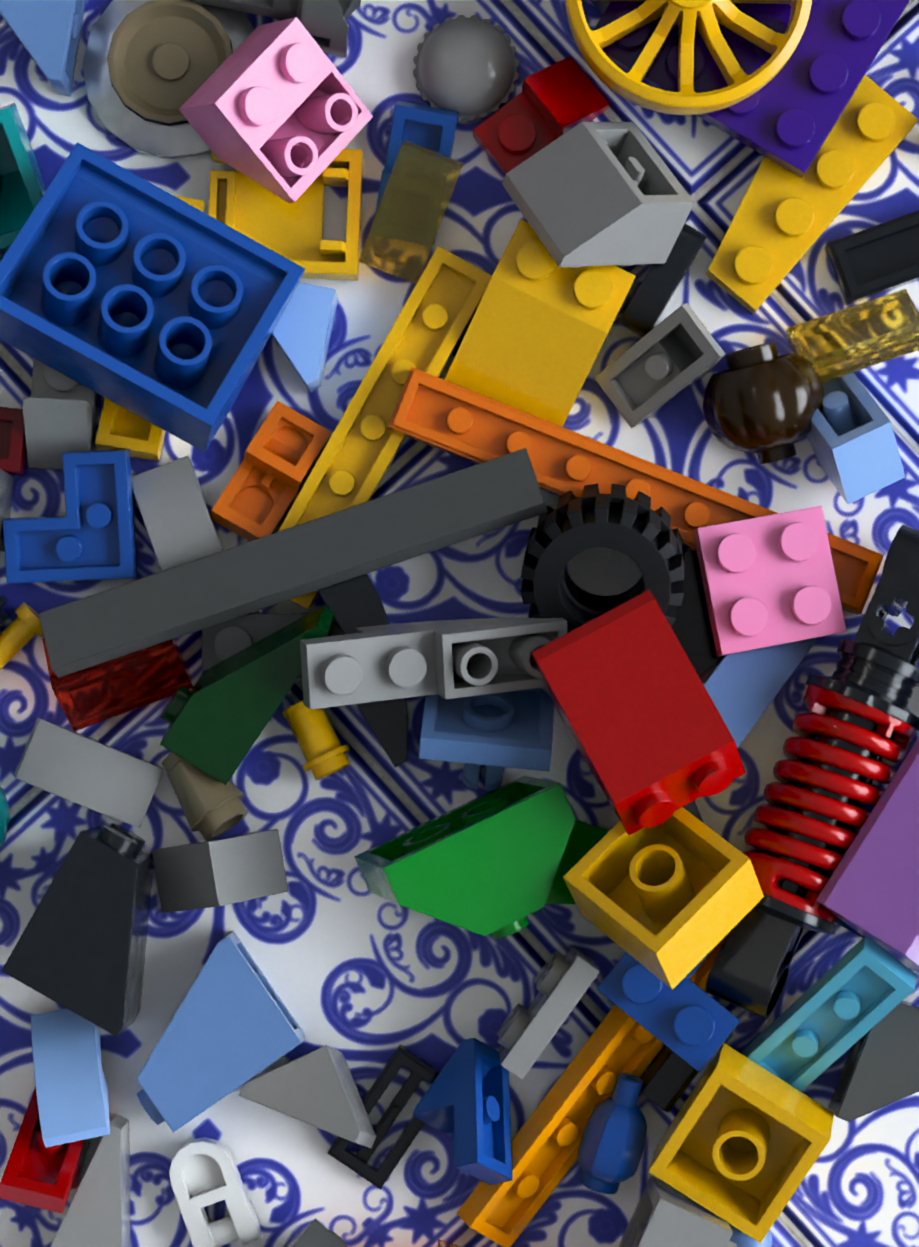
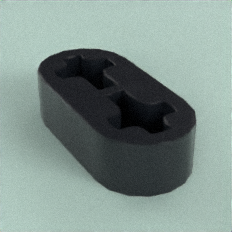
M684 223L665 264H653L622 315L619 324L641 337H644L653 329L707 238L706 235Z

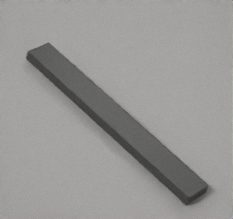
M524 448L38 613L51 669L60 678L547 513V508L527 449Z

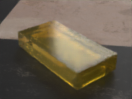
M404 140L359 262L417 284L464 163Z
M906 289L786 328L787 340L792 352L805 358L813 371L820 375L821 382L919 350V312Z

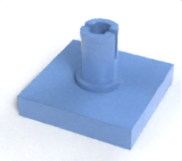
M542 688L446 700L438 694L426 695L419 759L464 763L461 775L462 782L467 787L478 790L481 765H486L484 790L488 791L495 790L501 786L503 781L502 767L550 772L554 702L551 696Z

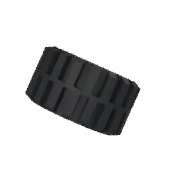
M597 483L585 485L583 496L576 499L571 490L559 496L557 508L554 510L548 505L546 507L547 513L539 515L537 528L532 527L528 537L520 577L523 578L521 587L523 604H531L528 617L563 618L567 620L568 633L641 593L650 590L670 626H672L676 620L677 606L682 605L684 595L685 553H682V538L678 528L672 530L670 528L671 516L662 506L656 511L650 509L651 497L638 491L634 500L625 497L626 486L612 484L611 494H599ZM606 547L618 550L629 556L639 567L642 576L634 586L625 592L612 596H599L577 586L570 578L565 566L575 555L584 550Z

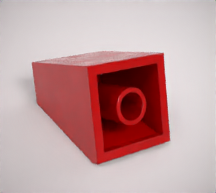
M650 590L531 652L561 720L628 836L642 828H652L664 823L673 815L674 811L702 796H712L720 793L735 778L746 773L734 738Z

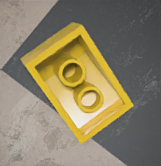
M520 219L489 281L444 380L563 427L632 289L636 276L615 265L581 266L578 268L559 267L530 224Z

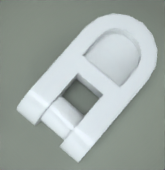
M207 1137L192 1139L184 1144L172 1159L169 1176L171 1187L193 1247H221L240 1240L242 1245L261 1239L262 1233L258 1218L248 1199L237 1165L229 1149L218 1140ZM225 1200L230 1216L210 1222L204 1207Z

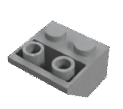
M581 122L506 173L502 182L505 190L559 267L578 268L581 266L665 264L695 203L634 122Z

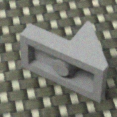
M685 303L596 375L594 379L629 426L633 428L647 419L685 387L708 374L725 356V353L689 304Z
M33 358L31 397H23L22 401L28 468L63 471L62 453L95 451L98 393Z

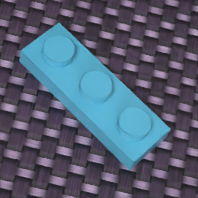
M866 935L742 1051V1055L802 1092L915 990L917 975Z

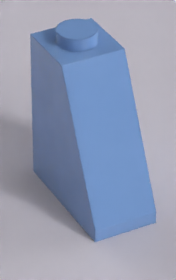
M234 931L216 944L137 1077V1081L143 1088L137 1093L142 1107L157 1125L166 1121L173 1133L300 1045L306 1036Z

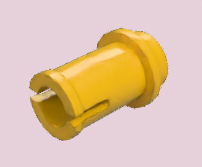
M300 701L282 712L307 763L302 765L304 772L311 770L317 781L350 765L345 754L350 751L349 745L341 746L324 708L310 710L304 705L303 701Z

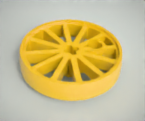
M565 0L567 18L573 38L582 57L594 74L612 91L631 103L645 109L671 115H700L719 111L745 100L763 88L780 72L795 51L806 28L812 0H588L645 1L635 10L597 30H590L584 15L582 0ZM733 3L789 4L791 11L785 34L775 32L741 12ZM661 17L655 31L628 73L621 70L603 52V48ZM718 23L770 53L772 56L754 73L747 75L741 69L724 39ZM675 25H678V92L666 91L642 83L643 78ZM695 27L726 80L727 87L702 93L694 91Z

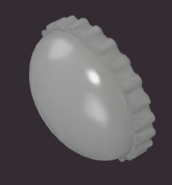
M458 15L456 19L448 17L444 23L435 24L431 32L424 34V41L418 44V54L413 58V62L416 64V68L413 70V75L417 78L416 88L422 92L423 101L429 102L431 104L430 107L459 112L458 122L462 119H467L469 122L475 121L476 118L486 119L489 113L498 111L502 104L508 103V96L514 93V83L519 79V73L516 71L519 67V60L515 58L516 48L510 44L511 39L509 35H504L499 25H492L489 19L480 20L476 15H472L469 18L464 15Z

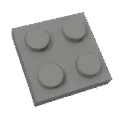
M574 946L570 948L565 957L555 951L534 980V983L537 984L535 989L540 992L530 1006L526 1009L518 1003L497 1031L496 1035L499 1036L497 1043L501 1045L499 1048L500 1065L519 1079H524L599 974L598 967L590 957Z

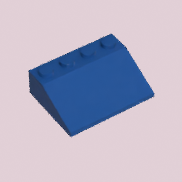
M77 142L0 261V340L199 450L206 452L240 394L300 282L305 268Z

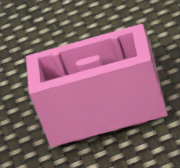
M297 17L259 25L179 108V111L220 160L288 203L295 202L373 117Z

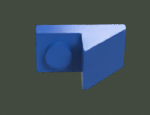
M476 1038L463 1040L416 1105L413 1117L441 1132H452L451 1150L455 1158V1168L489 1185L511 1181L513 1176L509 1071L500 1065L499 1051Z

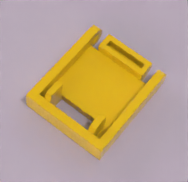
M343 149L304 193L292 203L281 199L238 170L237 174L236 171L210 170L208 215L305 268L301 279L358 281L363 150ZM212 151L211 159L213 162L227 164L220 160ZM325 186L348 187L346 243L338 240H323Z

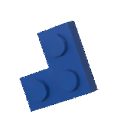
M130 449L62 453L66 515L3 519L7 583L135 578L137 576Z
M711 951L673 990L630 954L625 952L597 987V990L700 1073L740 1022L737 1017L689 980Z

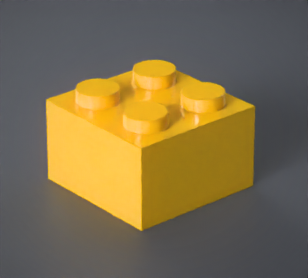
M683 807L674 811L673 815L664 823L652 828H642L629 836L619 821L563 876L581 915L672 990L764 897L750 858Z
M723 1043L657 1144L648 1172L761 1243L830 1141L834 1112Z

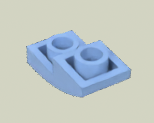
M67 1008L32 1015L31 1035L34 1077L42 1139L45 1147L109 1135L108 1083L101 1064L100 1027Z

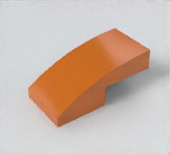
M277 400L246 448L242 463L211 509L210 515L212 520L249 542L274 534L318 461L332 432Z

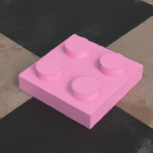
M822 506L701 527L692 531L717 657L847 632Z

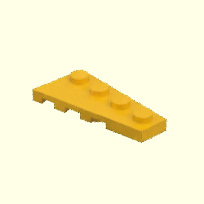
M864 75L802 178L767 157H763L706 275L749 312L754 314L913 129L919 119L868 76Z

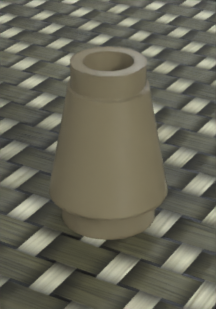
M173 752L163 760L162 765L168 773L167 776L191 831H200L206 841L224 834L242 821L248 814V810L242 803L245 794L230 780L225 785Z

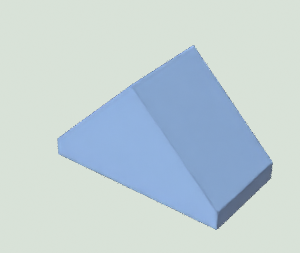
M299 282L271 335L307 389L312 393L321 387L338 297L336 290L333 288Z

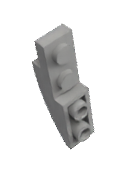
M479 618L422 621L357 627L356 633L301 639L300 656L303 703L312 710L438 694L446 700L547 687L531 652L567 634V620L563 618Z

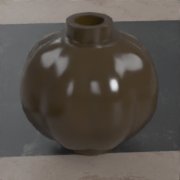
M775 342L726 354L728 369L715 373L710 377L703 396L702 407L709 430L718 441L730 449L750 452L751 454L757 453L760 464L771 463L797 455L794 443L800 441L801 438L811 431V420L816 409L818 408L821 413L823 412L824 389L820 375L805 358L797 353L778 356Z

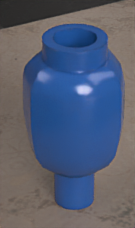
M620 1073L612 1097L601 1101L593 1109L584 1128L577 1156L580 1167L583 1170L580 1181L584 1186L593 1191L615 1194L618 1191L620 1182H624L634 1176L638 1169L645 1146L647 1124L645 1116L637 1105L643 1086V1080L637 1076Z

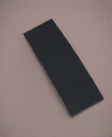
M368 574L318 590L328 608L335 612L334 618L344 634L356 633L357 627L390 624L383 603ZM407 698L357 704L394 767L396 768L408 761L409 716Z

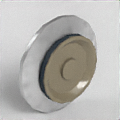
M113 0L90 30L82 64L88 100L106 129L135 151L168 159L205 154L211 150L210 147L179 111V108L255 29L245 13L241 11L186 0Z

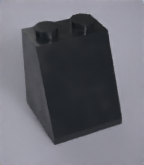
M112 823L110 827L103 825L102 828L95 827L80 831L1 971L117 1037L135 1021L141 1009L154 860L152 856L141 850L146 842L143 838L118 824Z

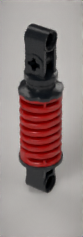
M905 524L899 528L891 543L884 562L881 578L867 607L855 639H842L837 653L840 654L841 659L837 662L836 671L833 672L832 676H808L805 683L808 688L803 701L812 713H801L795 716L792 727L798 736L789 737L785 740L782 749L788 759L777 761L773 768V775L779 782H770L766 785L763 792L764 799L770 805H760L754 813V821L762 828H750L744 836L745 844L753 851L741 852L750 858L764 897L730 931L709 973L706 992L765 1019L770 1016L780 998L788 977L789 966L804 930L808 929L821 933L835 934L838 927L835 925L837 917L816 901L832 875L826 870L835 871L846 853L845 850H848L859 833L853 827L862 828L872 810L864 807L863 803L876 806L885 789L873 784V780L889 784L896 774V768L883 762L882 758L893 763L902 762L916 730L919 731V718L907 709L908 699L913 694L912 689L915 686L919 687V668L916 666L919 661V529ZM903 608H905L913 625L910 629L899 627L895 635H891L892 631L884 621L887 615L898 617Z

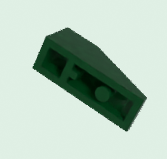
M323 605L203 671L191 691L180 685L160 717L170 723L160 745L226 785L301 674L300 640L326 637L335 612Z

